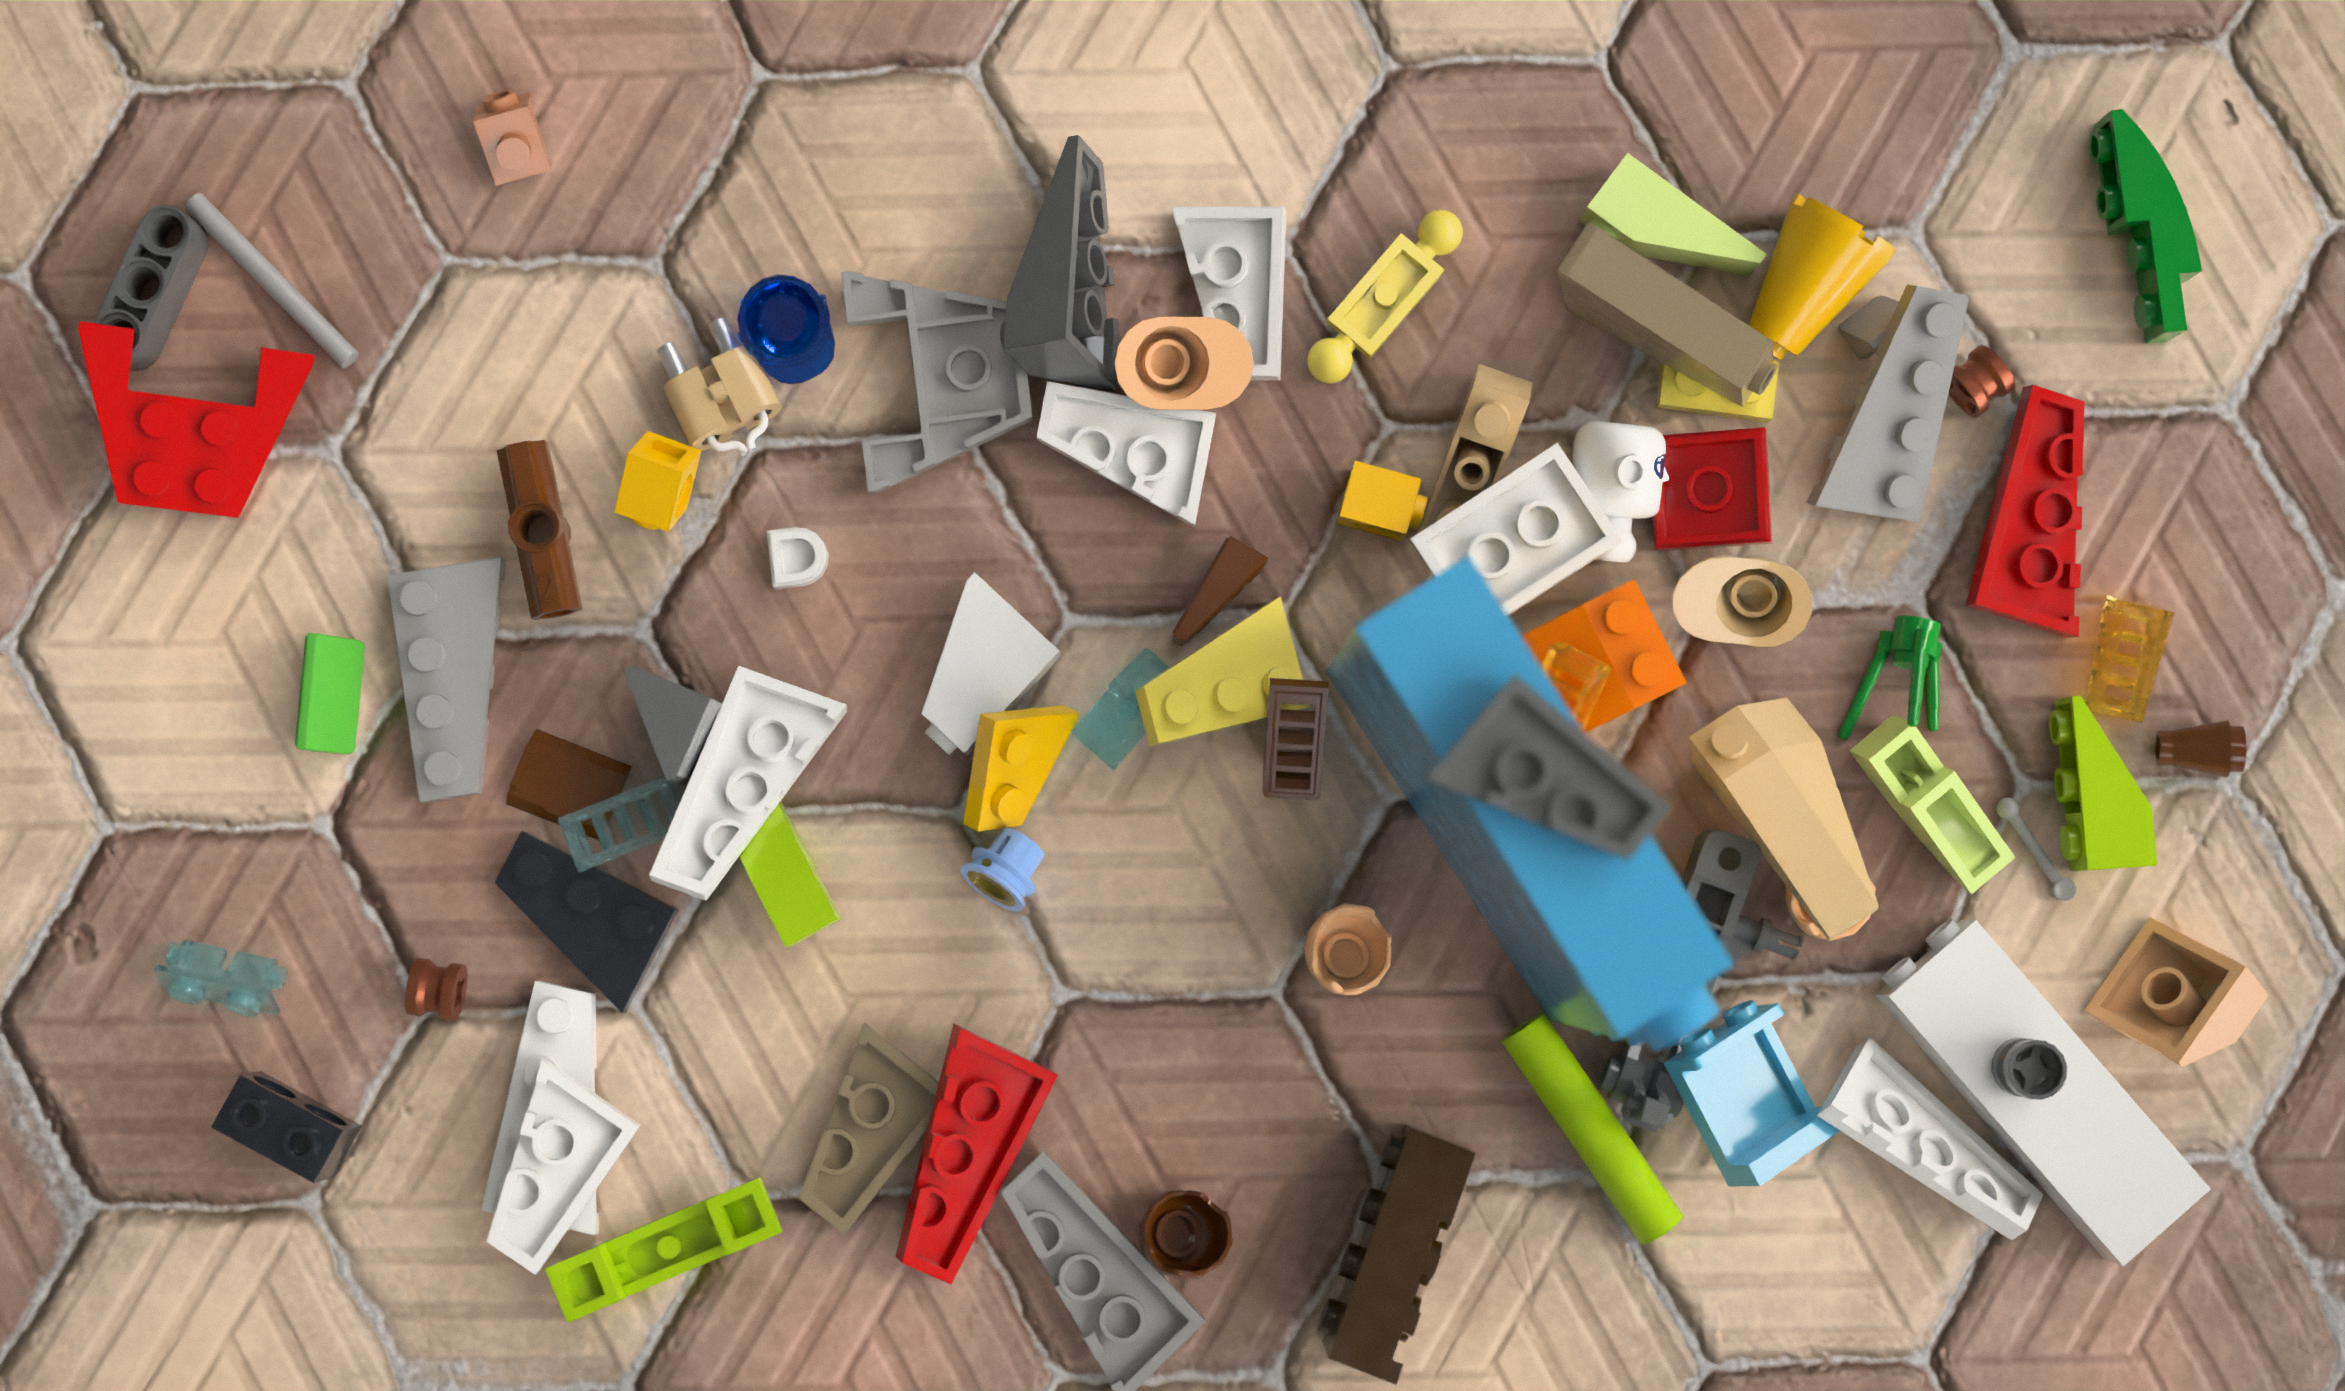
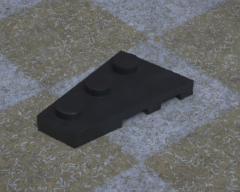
M521 831L495 881V884L621 1013L627 1012L679 911L678 908L525 831Z

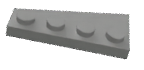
M1045 1150L1001 1191L1035 1254L1040 1258L1053 1281L1055 1289L1065 1307L1068 1308L1094 1358L1098 1361L1108 1378L1113 1391H1135L1206 1322L1201 1313L1161 1272L1150 1264L1137 1246Z

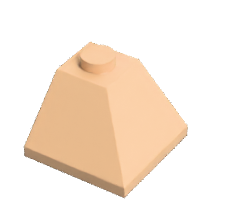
M2149 917L2084 1011L2093 1018L2184 1067L2235 1043L2266 1000L2268 994L2246 966Z

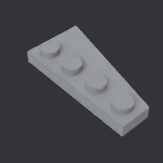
M1906 285L1875 354L1879 358L1867 384L1861 383L1852 402L1856 406L1843 436L1836 437L1827 456L1831 460L1820 485L1814 484L1806 503L1818 507L1920 523L1970 295Z
M502 557L387 575L419 802L427 803L482 794L490 721L487 719L490 689H493L495 666L493 665L496 632H499L501 608L499 607L501 580H504L506 559Z

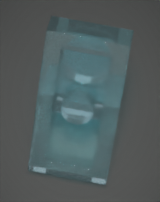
M1146 647L1108 685V690L1072 729L1071 734L1114 771L1146 735L1135 690L1168 669L1169 666Z

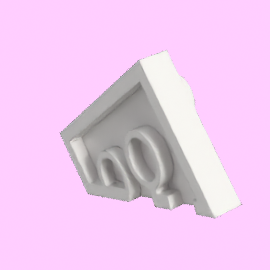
M1047 381L1037 431V441L1195 528L1216 413L1203 410H1159L1143 407L1128 396Z

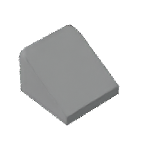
M1886 296L1875 297L1838 326L1839 333L1860 360L1863 358L1866 360L1876 353L1899 303L1898 301Z

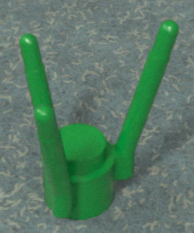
M1902 615L1895 617L1893 631H1880L1877 650L1838 732L1839 739L1847 740L1850 737L1889 654L1894 655L1893 664L1895 666L1912 670L1907 724L1910 727H1916L1919 723L1926 670L1927 727L1932 732L1938 730L1940 709L1939 661L1942 650V643L1938 642L1941 629L1940 623L1923 617Z

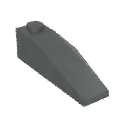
M1079 135L1067 138L1007 296L1005 322L1002 323L1000 328V339L1006 354L1031 376L1109 391L1117 389L1114 362L1119 345L1118 319H1107L1104 288L1115 285L1113 267L1107 266L1106 256L1100 244V235L1107 234L1109 231L1103 162Z

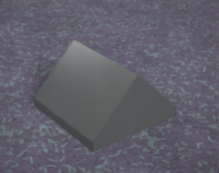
M631 666L624 669V675L665 779L687 785L722 703L639 667Z

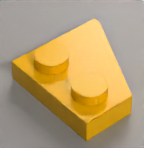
M1061 705L980 714L963 824L978 832L1022 826L1076 725L1079 712Z

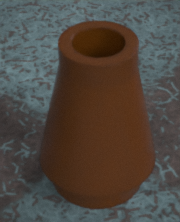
M2225 720L2172 731H2157L2155 741L2157 765H2171L2226 778L2230 772H2243L2246 763L2245 729L2243 726H2230L2229 721Z

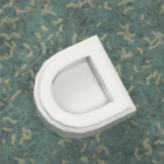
M796 527L767 531L772 586L775 590L806 586L815 583L823 576L828 566L829 554L826 544L816 533L807 528Z

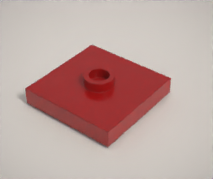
M1765 427L1663 435L1666 442L1664 467L1669 480L1662 483L1660 509L1653 516L1654 542L1657 552L1773 544L1767 430Z

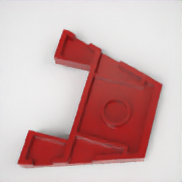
M79 321L78 332L117 503L239 518L310 373L315 355L261 347L253 407L132 391L128 389L135 329Z

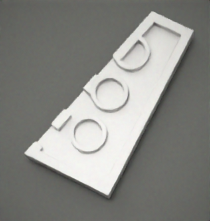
M738 666L649 874L651 881L706 901L846 714L847 704Z
M543 981L534 982L482 1203V1211L491 1213L496 1211L505 1178L510 1170L520 1137L519 1132L525 1112L528 1110L536 1084L535 1079L541 1060H547L595 1093V1069L597 1068L596 993ZM596 1190L568 1230L590 1235L599 1233Z

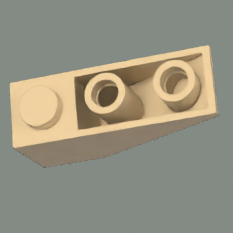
M1478 364L1418 533L1500 480L1529 405L1533 382Z

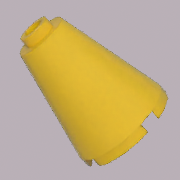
M1799 193L1795 194L1789 204L1749 322V326L1773 341V357L1779 360L1783 359L1786 352L1798 356L1883 269L1896 251L1892 245L1879 236L1875 242L1864 237L1866 234L1862 230L1864 226L1813 198L1807 197L1805 199Z

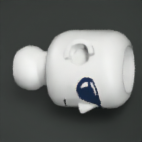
M1590 421L1580 426L1576 432L1571 464L1622 538L1621 543L1595 560L1630 562L1636 552V540L1631 533L1633 518H1650L1656 515L1660 509L1662 483L1668 481L1669 476L1664 467L1666 442L1663 434L1657 428Z

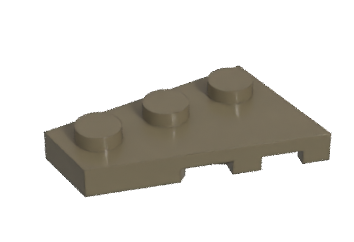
M863 1023L849 1066L843 1076L829 1120L822 1133L799 1195V1199L843 1235L850 1229L926 1133L939 1083L938 1080L867 1023Z

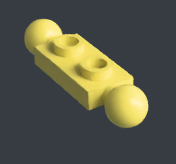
M1434 210L1426 214L1418 226V242L1416 244L1412 243L1401 233L1327 319L1326 324L1335 330L1338 335L1335 338L1319 340L1308 353L1307 364L1314 378L1327 384L1340 382L1351 371L1353 364L1352 352L1355 349L1370 360L1443 275L1445 269L1433 260L1435 255H1447L1453 252L1461 243L1463 228L1455 214L1447 210Z

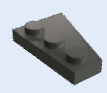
M1516 674L1507 681L1425 778L1427 781L1623 860L1630 859L1672 809L1671 805Z

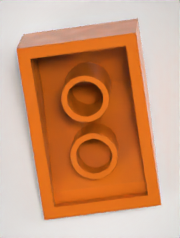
M1635 579L1521 635L1584 733L1687 683Z

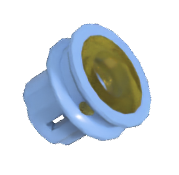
M1005 827L1000 831L988 849L982 847L974 848L971 853L972 862L963 864L960 872L968 884L982 896L1004 909L1019 912L1025 906L1023 898L1033 895L1036 890L1030 877L1045 855L1043 850L1026 835L1015 829Z

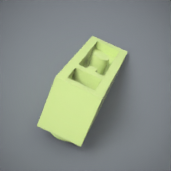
M1629 153L1624 156L1579 219L1584 225H1587L1589 222L1646 258L1749 276L1767 255Z

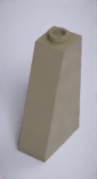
M1589 222L1557 269L1566 310L1741 407L1745 405L1752 392L1761 395L1775 374L1777 364L1772 362L1774 357L1773 341Z

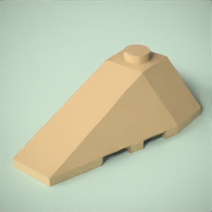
M1787 697L1738 705L1689 736L1691 758L1694 767L1751 841L1757 843L1762 855L1829 941L1878 910V902L1822 741Z

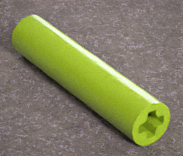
M1541 1012L1533 1016L1502 1038L1501 1043L1640 1245L1648 1244L1674 1228L1683 1219V1213L1546 1014Z

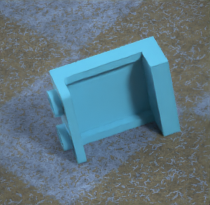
M1748 1000L1730 1008L1722 1015L1725 1023L1714 1030L1706 1028L1687 1036L1679 1043L1682 1051L1664 1062L1671 1079L1728 1187L1761 1186L1840 1131L1817 1116L1821 1107L1814 1106L1771 1024L1784 1014L1779 1003L1756 1006L1754 1000Z

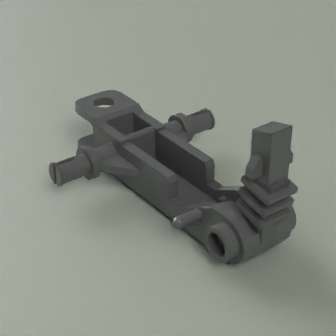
M1706 830L1701 832L1694 842L1681 883L1732 962L1750 951L1760 953L1763 949L1795 960L1800 951L1779 944L1778 941L1801 947L1803 937L1772 927V921L1769 919L1761 918L1757 922L1740 915L1761 860L1760 847L1749 839L1724 830ZM1717 976L1704 984L1710 994L1712 993ZM1623 1037L1618 1040L1624 1043L1619 1058L1616 1059L1611 1056L1608 1058L1600 1077L1599 1089L1608 1092V1099L1623 1104L1620 1111L1622 1112L1621 1115L1624 1122L1657 1133L1658 1128H1664L1665 1121L1671 1123L1673 1117H1677L1680 1114L1684 1101L1664 1063L1640 1055L1643 1043L1631 1047L1627 1039ZM1683 1039L1672 1044L1668 1059L1682 1051L1679 1043Z

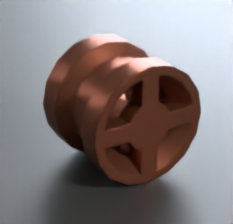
M1979 345L1968 353V361L1962 366L1954 365L1948 394L1965 413L1977 418L1988 410L1990 400L1996 396L2005 397L2015 389L2016 383L2003 360L1987 346Z
M416 958L410 969L405 991V1010L407 1015L423 1016L427 1012L438 1013L442 1020L456 1021L461 1014L466 996L468 980L466 965L450 963L446 967H438L430 959Z

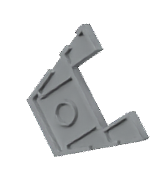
M841 272L849 327L908 320L921 433L862 441L867 488L870 495L884 492L1033 421L1028 374L1006 354L1001 344L1000 328L1002 323L1005 322L1006 301L946 290V292L937 291L893 279L886 281L866 277L862 273Z

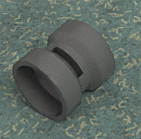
M2014 1038L2005 1041L1996 1049L1992 1058L1991 1071L1995 1082L2003 1091L2013 1096L2043 1100L2054 1096L2062 1089L2067 1078V1064L2063 1054L2056 1046L2043 1040Z

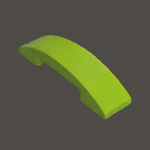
M759 1177L553 1264L545 1268L565 1320L569 1323L725 1255L728 1256L780 1234L783 1230L763 1181Z

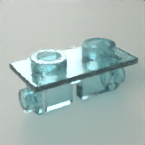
M185 939L181 944L171 943L168 948L166 965L172 967L155 965L154 970L167 994L178 1001L188 1004H201L202 1000L205 999L223 1003L228 1010L243 1016L256 1017L259 1015V1012L279 1016L280 1008L272 994V989L281 990L284 987L287 978V968L278 966L277 959L236 951L230 970H224L222 966L227 956L225 948Z

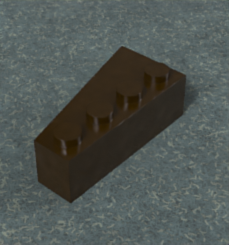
M1408 1124L1404 1125L1401 1135L1393 1132L1390 1134L1380 1160V1165L1388 1168L1380 1190L1373 1187L1369 1189L1359 1215V1220L1367 1223L1359 1245L1352 1242L1348 1244L1339 1267L1338 1275L1346 1278L1338 1300L1331 1297L1328 1298L1317 1326V1331L1325 1333L1322 1343L1329 1359L1397 1385L1404 1364L1394 1361L1393 1356L1398 1342L1402 1341L1405 1343L1409 1336L1412 1337L1414 1335L1421 1312H1419L1421 1297L1416 1296L1420 1285L1426 1287L1434 1277L1443 1245L1437 1238L1441 1229L1448 1231L1452 1224L1476 1154L1471 1149Z

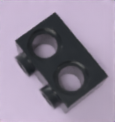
M262 1071L239 1075L211 1128L312 1183L324 1181L335 1176L362 1125Z

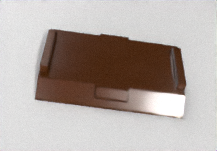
M536 729L528 744H526L510 783L506 804L602 842L632 766Z

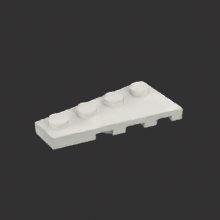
M1870 1037L1855 1047L1817 1114L1824 1121L2010 1240L2027 1231L2043 1197V1194Z

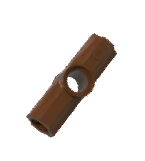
M546 440L523 441L509 444L502 449L496 450L510 514L508 533L512 542L516 544L531 619L557 618L583 610L569 545L571 528L567 519L563 516L548 442ZM548 516L552 522L550 536L542 543L531 544L528 539L530 524L536 518Z

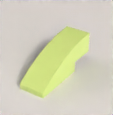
M1891 715L1849 750L1892 808L1966 892L1973 894L2015 858L1956 772L1943 766L1916 727H1910L1907 724V720Z

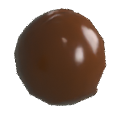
M1175 1190L1167 1192L1149 1205L1139 1225L1143 1254L1153 1267L1173 1279H1198L1223 1263L1233 1244L1231 1219L1227 1211L1219 1208L1206 1194L1199 1191Z

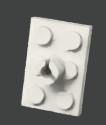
M1558 443L1410 539V542L1433 577L1468 555L1507 616L1622 541V538Z

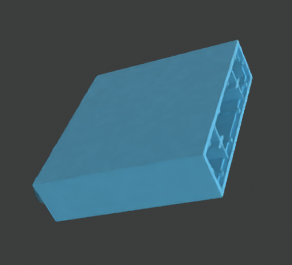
M1467 555L1357 625L1325 673L1548 1019L1590 1030L1594 1037L1606 1034L1611 1041H1617L1625 1037L1631 1047L1646 1042L1652 1052H1657L1688 1036L1719 1013L1720 1008L1704 984L1733 966L1734 963L1650 835L1629 860H1623L1425 780L1514 674L1581 729L1470 557Z

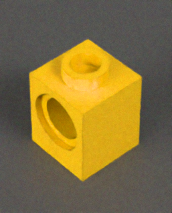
M647 431L627 454L614 513L631 518L640 527L651 530L661 529L669 532L688 508L701 450Z
M1354 461L1336 524L1402 542L1408 528L1419 530L1427 497L1418 494L1422 479Z

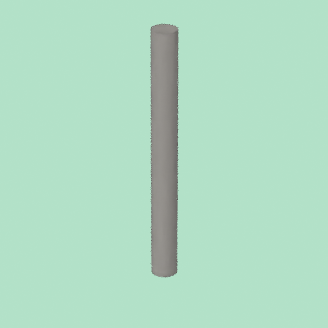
M202 193L195 194L186 202L185 210L342 369L350 366L358 358L359 352Z

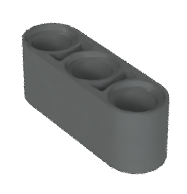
M156 206L144 215L94 321L96 324L135 329L136 337L132 347L131 371L147 369L160 356L207 254L209 241L204 228L174 206ZM183 225L184 233L179 244L166 249L165 238L168 232L176 226ZM159 277L160 285L158 292L149 300L142 301L141 291L143 285L149 279Z

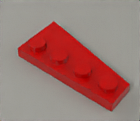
M2036 385L2022 388L1965 606L2067 638L2079 637L2080 616H2074L2075 589L2080 588L2081 564H2076V531L2082 530V507L2077 506L2078 477L2083 475L2085 401Z
M953 1023L895 1255L901 1263L952 1285L1058 1076L1052 1070Z

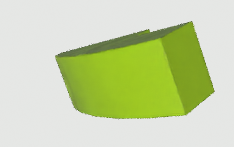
M780 801L739 857L775 929L787 948L793 947L842 920L816 871L817 867Z

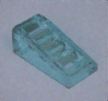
M664 776L558 818L578 872L588 870L664 840L682 799L677 783L666 780ZM659 793L670 824L661 827L649 797ZM636 802L648 833L641 836L638 835L627 807L628 804ZM612 810L625 842L618 845L615 843L604 813ZM589 819L592 820L603 851L595 854L581 823Z

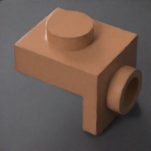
M507 89L484 97L482 99L483 105L478 106L475 110L473 123L495 185L551 171L552 164L533 112L534 101L531 93L516 95L515 90Z

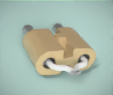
M719 318L711 322L708 327L721 354L712 358L713 364L700 370L697 365L688 370L675 343H667L658 348L657 353L670 378L664 385L663 392L691 447L701 451L713 448L723 452L736 449L740 452L741 456H744L756 450L755 439L766 430L768 420L781 411L782 404L754 348L751 345L740 346L727 319ZM744 426L747 431L754 428L747 436L746 446L739 441L725 442L734 437L732 432Z

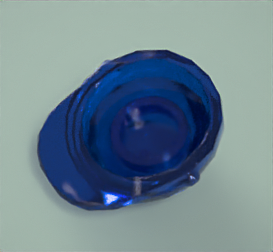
M771 275L760 279L749 287L741 299L737 317L739 327L737 338L746 350L758 361L769 376L780 383L799 384L822 374L834 359L835 338L830 322V312L826 296L819 294L810 283L794 275Z

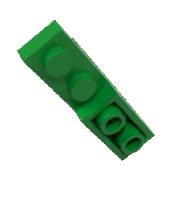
M2123 109L2111 110L2093 125L2094 130L2091 131L2089 136L2090 157L2094 164L2099 165L2101 185L2098 187L2096 195L2097 211L2101 219H2106L2108 235L2131 234V239L2127 243L2126 258L2130 271L2132 273L2136 272L2139 294L2135 297L2134 317L2137 326L2140 329H2144L2145 344L2166 342L2187 331L2181 284L2202 272L2197 241L2184 201L2160 154L2140 127Z

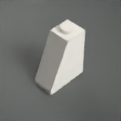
M975 572L966 581L921 713L932 723L924 732L949 755L958 747L964 754L969 756L975 749L980 714L1011 711L1061 657L1060 651Z

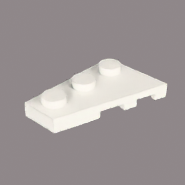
M1171 207L1186 253L1185 257L1190 274L1193 277L1202 307L1203 317L1225 320L1242 332L1251 346L1254 361L1251 380H1280L1286 211L1284 207Z
M545 1059L541 1060L530 1104L527 1112H525L519 1132L520 1137L510 1170L505 1178L486 1241L535 1275L540 1271L641 1126Z

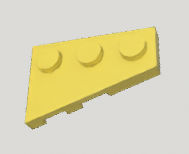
M1281 596L1268 602L1256 610L1255 613L1230 627L1194 653L1178 661L1135 690L1150 747L1267 719L1270 678L1303 680ZM1296 704L1280 705V709L1304 710L1311 707L1310 705Z

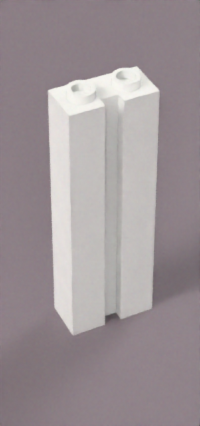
M1953 919L1947 920L1926 938L1925 941L1930 947L1927 949V953L1916 963L1910 957H1906L1884 974L1882 979L1887 985L1877 992L1875 996L2105 1260L2124 1267L2211 1188L1977 920H1960L1957 923ZM2014 1038L2043 1040L2056 1046L2063 1054L2067 1064V1078L2062 1089L2054 1096L2043 1100L2013 1096L2003 1091L1995 1082L1991 1071L1992 1058L1996 1049L2005 1041Z

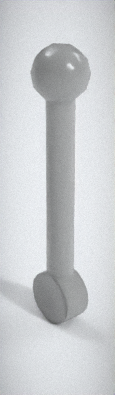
M2011 797L2002 798L1997 803V814L2001 818L2010 821L2051 881V895L2061 901L2072 899L2076 893L2075 883L2071 879L2061 877L2018 814V802Z

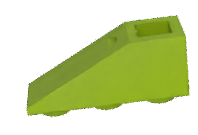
M2070 696L2054 700L2055 710L2051 711L2049 716V732L2053 744L2059 745L2061 767L2055 771L2054 788L2058 801L2064 802L2066 825L2060 829L2059 844L2063 858L2069 860L2070 871L2158 866L2152 806L2081 696Z

